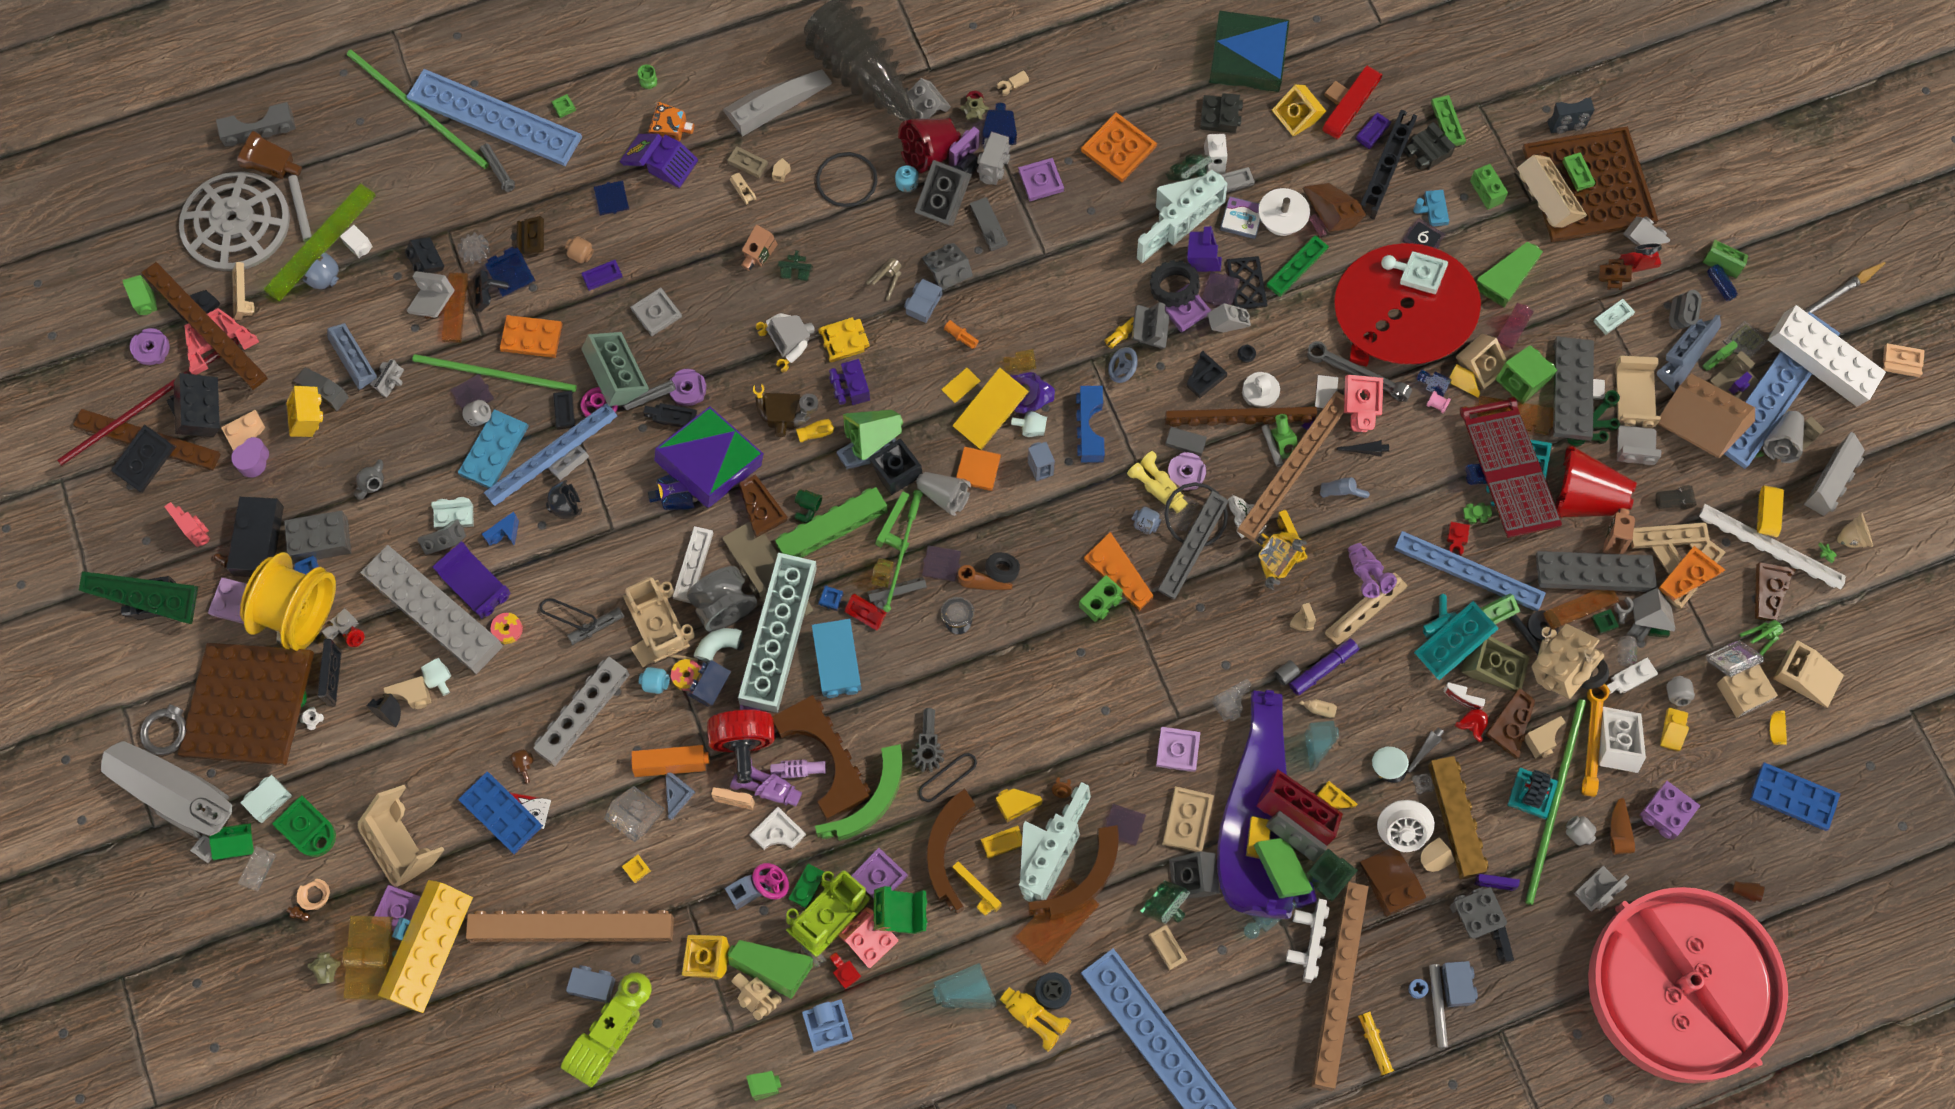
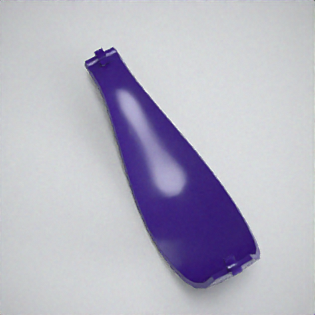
M1254 690L1251 692L1250 732L1220 826L1217 846L1219 883L1224 899L1232 909L1257 917L1289 919L1292 915L1293 896L1279 898L1261 860L1246 856L1250 818L1252 816L1268 820L1272 818V816L1264 813L1257 807L1261 793L1277 769L1287 775L1283 731L1282 694L1274 693L1272 690H1266L1265 692ZM1270 830L1269 840L1281 838Z

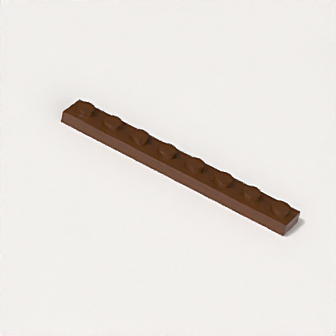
M1317 407L1166 411L1165 425L1172 427L1182 424H1189V426H1198L1200 424L1215 426L1219 423H1226L1227 425L1245 423L1252 425L1256 422L1273 424L1276 422L1275 417L1279 414L1287 415L1288 424L1294 421L1310 423L1315 421Z
M81 409L73 425L75 428L95 434L115 419ZM125 422L104 437L130 445L142 427ZM158 433L176 446L170 454V458L208 470H214L221 455L219 451Z

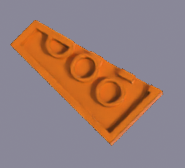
M1111 532L1084 557V561L1102 577L1107 575L1123 590L1122 595L1139 611L1153 598L1152 592Z

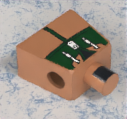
M756 224L742 249L746 257L741 264L743 268L751 271L755 264L761 267L764 265L778 245L771 232Z
M1621 508L1615 513L1608 526L1603 553L1624 554L1633 539L1635 518L1629 515V510Z

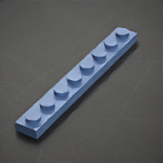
M607 403L486 490L484 492L485 495L496 506L513 492L519 490L528 481L534 479L543 470L549 468L554 462L564 457L569 451L579 446L591 435H594L606 424L611 423L617 417V414Z
M1403 531L1394 548L1395 551L1502 597L1511 593L1514 595L1516 603L1535 611L1540 609L1546 594L1541 590Z

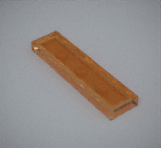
M449 273L448 281L455 291L445 304L441 340L442 342L461 343L468 274Z
M1595 590L1547 610L1543 615L1551 629L1555 630L1565 624L1572 623L1610 607L1620 600L1614 590Z

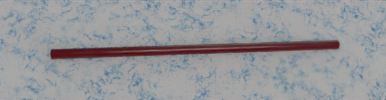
M237 337L232 339L236 345L240 343ZM214 351L203 360L206 365H209L220 356ZM188 369L184 372V374H191V372ZM175 379L64 454L57 461L61 466L173 390Z

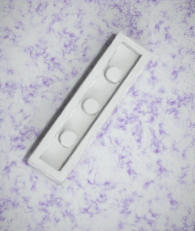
M694 526L673 599L690 603L687 593L700 579L713 537L712 530Z

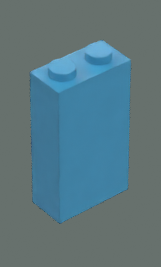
M850 619L812 625L823 697L835 698L839 696L838 694L854 695L858 691H862Z

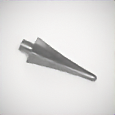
M1438 727L1434 732L1431 730L1418 755L1407 769L1408 772H1411L1441 742V735L1444 733L1441 728Z

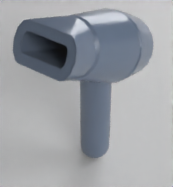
M1352 477L1321 483L1320 494L1323 498L1331 495L1348 494L1362 498L1369 497L1368 491L1357 488L1356 481Z

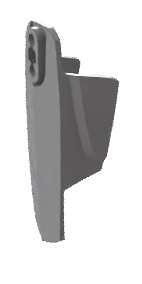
M125 741L109 747L103 753L101 772L153 808L157 815L197 839L201 838V835L197 832L208 836L220 832L232 814V804L228 801L229 796L190 771L182 770L170 762ZM201 806L205 808L204 812L202 810H199Z

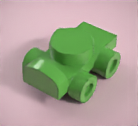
M1478 503L1475 507L1473 504H1467L1466 508H1463L1464 519L1469 520V524L1477 523L1476 519H1480V523H1486L1488 518L1492 517L1491 506H1485V503Z

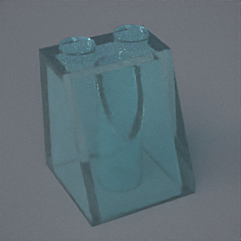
M980 963L934 982L932 994L936 1003H941L942 1008L992 1009L996 1007V1000Z

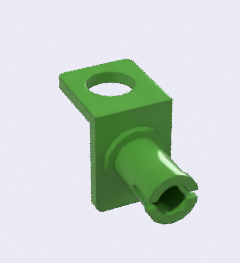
M1279 414L1275 417L1277 428L1271 430L1272 435L1278 442L1281 459L1288 458L1298 445L1297 436L1288 426L1286 414ZM1288 444H1292L1293 450L1289 453H1285V446Z

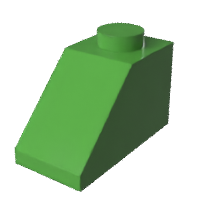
M141 275L123 280L131 304L139 315H148L158 310L154 291Z
M773 1071L746 1076L751 1095L755 1101L779 1094L778 1088L782 1087L779 1075L775 1076Z

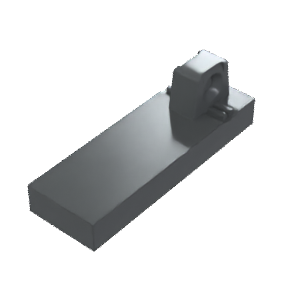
M987 197L970 203V208L990 250L994 251L1007 246L1008 241Z
M920 577L895 584L893 596L926 588L925 579ZM891 585L867 591L870 602L883 609L887 603Z

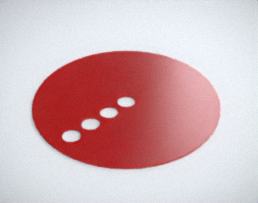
M1413 243L1387 245L1364 254L1347 268L1338 283L1335 294L1336 317L1348 339L1365 353L1377 359L1397 364H1422L1451 354L1471 336L1478 323L1481 310V299L1477 284L1462 263L1439 249ZM1412 251L1448 261V266L1437 293L1432 294L1401 285L1400 281L1404 271L1396 268L1391 270L1384 269L1381 265L1383 257L1391 255L1396 261L1407 264ZM1403 298H1411L1414 301V306L1404 308L1400 302ZM1392 309H1398L1401 311L1402 316L1398 320H1393L1389 318L1388 312ZM1383 320L1388 322L1390 327L1386 331H1379L1376 328V323ZM1367 332H1373L1376 334L1377 340L1373 343H1367L1364 341L1363 335Z

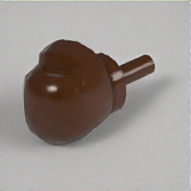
M524 749L513 752L510 760L516 772H522L525 784L530 783L527 770L531 769L529 765L533 763L532 754L527 753Z

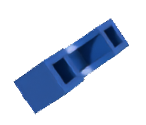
M1080 386V392H1076V404H1080V410L1076 412V419L1080 421V427H1077V438L1081 439V445H1077V456H1081V462H1104V438L1095 434L1089 425L1090 418L1095 413L1102 411L1103 386Z

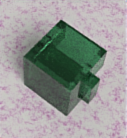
M1327 849L1309 870L1306 877L1309 882H1312L1313 887L1332 902L1358 870L1345 859H1340L1331 850Z

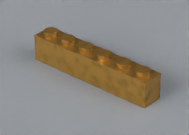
M1455 756L1432 760L1428 764L1459 878L1463 880L1476 877L1478 874H1485L1489 865L1487 858L1483 857L1482 854L1483 843L1476 833L1477 822L1475 818L1472 819L1470 812L1472 811L1471 802L1466 798V784L1464 780H1461L1459 774L1461 773L1460 764L1455 760Z

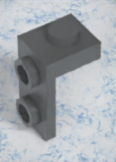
M456 519L451 521L444 529L420 536L417 540L424 553L428 555L456 546L466 537L463 526Z

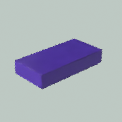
M1377 112L1359 132L1355 140L1370 149L1389 128L1391 121Z
M616 260L581 273L589 291L623 277Z
M1478 874L1475 877L1476 886L1511 891L1516 890L1520 883V879Z

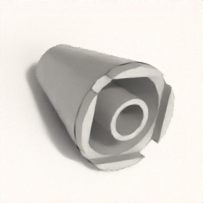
M1788 411L1764 441L1763 450L1768 457L1773 460L1775 458L1780 459L1781 463H1793L1800 459L1803 453L1804 416L1798 411Z
M924 472L918 476L916 481L917 488L953 516L957 515L956 511H962L970 495L967 489L968 487L971 488V484L966 479Z

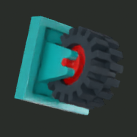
M1519 768L1507 806L1546 819L1558 781L1551 779V776L1547 773L1535 769L1532 772Z

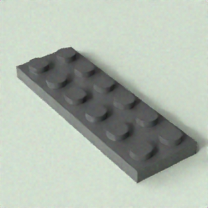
M1557 336L1555 339L1554 366L1557 372L1554 375L1553 436L1591 441L1593 438L1594 340Z
M1537 551L1536 553L1539 588L1649 592L1657 588L1652 555Z

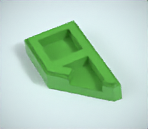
M1733 340L1723 347L1702 367L1709 371L1730 356L1738 346Z

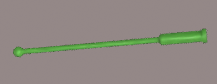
M914 490L913 492L914 496L908 514L909 521L887 603L883 607L885 612L891 610L890 603L912 521L915 520L920 499L923 495V492L920 490Z

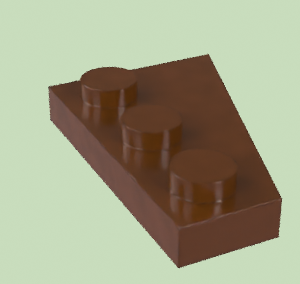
M1521 688L1515 691L1485 734L1515 759L1520 756V748L1524 741L1526 727L1530 721L1535 699Z

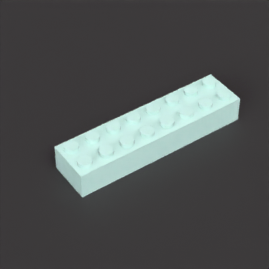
M778 553L738 696L740 705L778 713L817 570L816 561Z

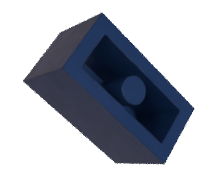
M709 660L701 664L698 669V673H700L696 680L693 679L688 688L690 690L688 696L707 707L714 704L731 671L718 663Z

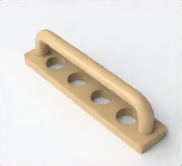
M1393 573L1397 579V584L1392 589V595L1385 596L1386 594L1382 593L1379 587L1380 594L1378 597H1365L1329 627L1325 631V635L1336 646L1342 644L1407 588V584L1400 576ZM1378 602V607L1371 608L1375 603ZM1362 614H1364V619L1358 620V618ZM1348 626H1350V631L1344 632V630Z

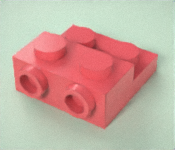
M171 502L164 506L183 533L197 548L209 542L210 538L207 535L209 530L196 515L192 517L189 512H184L180 506L175 507Z

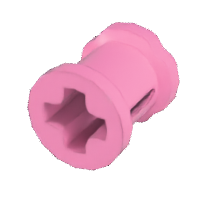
M1434 391L1426 406H1432L1444 414L1451 399H1446Z

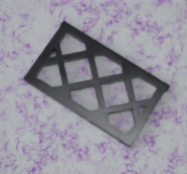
M1259 256L1227 259L1234 306L1244 309L1267 307ZM1256 261L1257 269L1255 271L1247 266L1249 262ZM1237 263L1241 267L1235 273L1232 271L1231 264ZM1243 269L1252 274L1248 280L1239 276ZM1254 276L1259 278L1260 286L1258 288L1250 283ZM1235 278L1244 283L1239 290L1235 288ZM1246 286L1255 291L1250 298L1242 293ZM1260 294L1263 302L1256 303L1253 301V298ZM1241 296L1247 302L1243 305H1238L1237 297Z

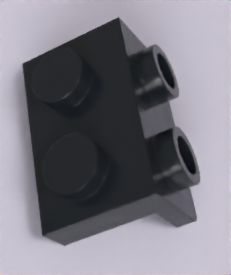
M430 237L409 241L405 254L410 260L414 272L430 273L443 271L445 266Z

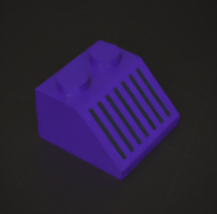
M664 135L646 164L650 174L680 189L698 162V159L681 142Z

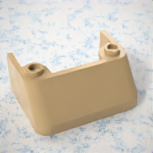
M405 785L378 793L358 821L360 834L389 882L394 887L404 885L432 867L444 851L443 847L432 851L428 848L419 850L403 825L401 819L404 816L405 807L400 802L399 797L406 789Z

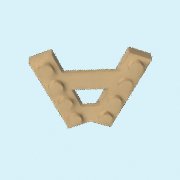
M1706 523L1634 528L1631 541L1632 549L1651 547L1668 575L1682 561L1681 556L1674 547L1676 545H1689L1691 549L1695 546L1716 563L1726 553L1710 541ZM1697 588L1675 601L1667 596L1665 598L1681 610Z

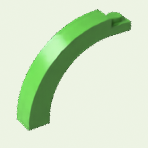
M901 744L881 748L883 757L882 776L878 788L869 802L858 812L845 819L816 825L818 838L829 839L834 837L833 834H837L839 841L849 839L869 829L886 813L896 797L901 782L903 770Z

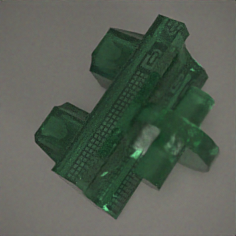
M795 250L794 255H788L787 260L794 262L779 261L778 267L781 268L780 273L783 279H791L792 270H799L798 280L808 281L810 272H813L814 266L812 264L799 263V261L806 262V256H800V250Z

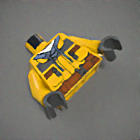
M1282 532L1280 534H1273L1270 538L1263 533L1256 541L1263 547L1258 556L1261 559V565L1266 576L1265 586L1271 590H1274V584L1280 585V581L1276 577L1285 578L1305 550L1302 544L1306 545L1307 542L1301 540L1295 533Z

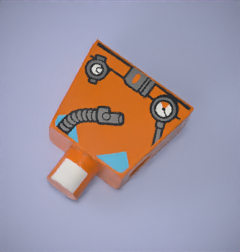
M658 102L649 129L650 134H659L662 138L664 135L680 141L683 132L693 133L694 123L686 122V115L683 110Z

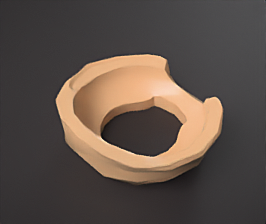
M315 879L304 886L301 885L296 896L297 903L306 910L320 909L329 899V886L321 879ZM316 886L323 893V897L318 903H311L308 900V889Z

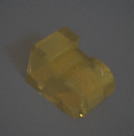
M879 558L873 568L871 584L888 588L893 573L894 561ZM877 577H885L886 580H878Z

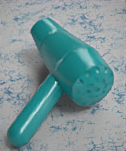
M1445 594L1439 595V618L1423 626V633L1426 638L1432 637L1457 615L1456 612L1447 613V596Z

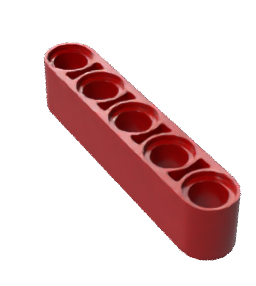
M1367 65L1328 118L1322 131L1338 140L1376 88L1383 74Z

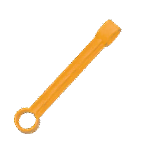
M1605 684L1598 687L1604 693L1603 699L1594 697L1592 689L1587 691V698L1591 702L1586 769L1581 792L1582 795L1596 797L1599 786L1597 771L1603 702L1609 696V689Z

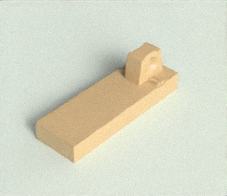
M236 262L232 270L233 319L241 320L243 316L253 315L254 303L245 301L244 263Z

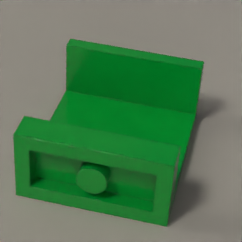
M888 886L874 889V930L908 934L925 932L928 923L926 918V891L922 890L916 893L891 891V887Z

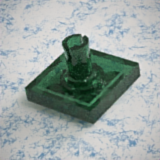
M1164 881L1157 887L1153 896L1145 902L1140 912L1145 917L1165 925L1171 917L1178 923L1185 917V913L1179 907L1189 896L1190 892L1182 886Z

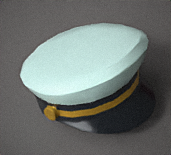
M1383 747L1375 752L1372 758V766L1376 774L1379 775V778L1392 783L1400 782L1405 778L1409 762L1402 750L1395 747Z

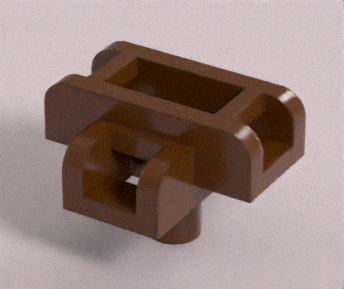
M1609 259L1608 265H1600L1599 281L1608 282L1607 290H1611V288L1622 290L1623 282H1631L1632 265H1623L1624 259Z

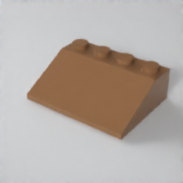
M1691 373L1678 387L1661 413V420L1658 425L1720 458L1755 422V407Z

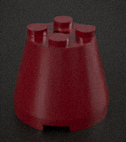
M950 118L909 119L903 121L898 130V138L901 139L903 151H901L902 157L906 165L914 167L919 173L928 172L933 160L943 162L949 158V148L954 142H958L961 139V134L959 131H956Z

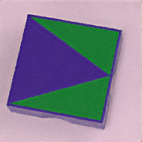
M709 406L656 447L654 461L673 478L680 481L706 508H710L725 496L734 485L746 479L762 466L764 453Z

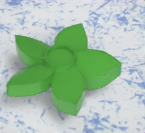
M1820 542L1818 545L1823 550L1820 552V557H1825L1827 561L1833 563L1837 556L1836 553L1830 549L1829 544L1824 546Z

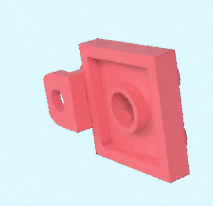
M1356 375L1345 376L1344 413L1351 414L1350 426L1353 432L1365 433L1368 430H1373L1376 416L1382 415L1383 378ZM1362 391H1364V394L1367 395V398H1365L1364 400H1362V398L1360 397V393H1362Z

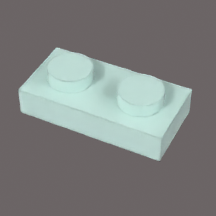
M1622 299L1595 318L1593 322L1607 335L1633 316L1635 311Z

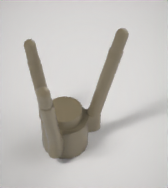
M890 258L866 282L867 285L871 282L872 285H875L884 274L888 277L894 276L886 297L887 301L890 300L896 282L901 275L899 271L902 267L900 262Z

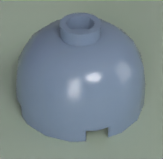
M326 252L321 255L323 257L321 261L317 259L305 274L307 278L303 279L305 283L315 289H325L329 285L333 287L339 280L337 277L339 266Z

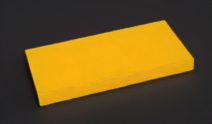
M999 368L953 424V427L982 450L1029 391L1003 369Z

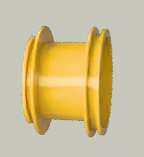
M285 552L265 559L253 572L242 596L240 617L244 622L245 630L247 633L255 635L268 627L280 632L281 643L285 649L292 648L295 651L306 649L317 637L329 615L336 590L335 577L323 567L314 568L307 574L293 570L292 559Z

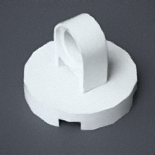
M1253 373L1244 382L1242 389L1243 398L1250 406L1252 404L1258 408H1269L1275 404L1279 397V382L1269 373Z

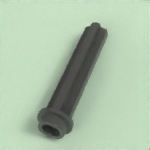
M487 143L481 145V152L501 182L502 190L506 192L512 191L515 188L514 180L509 178L490 145Z

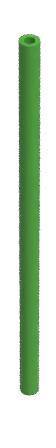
M413 355V362L576 392L577 388L573 384L422 355Z

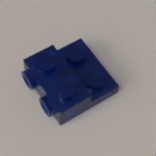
M508 248L503 251L504 255L500 257L495 255L487 259L488 263L485 264L492 279L509 283L507 290L498 288L502 297L536 281L518 248Z

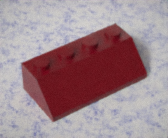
M1278 769L1264 788L1257 803L1258 808L1272 817L1278 811H1281L1326 846L1337 836L1343 815L1339 810Z

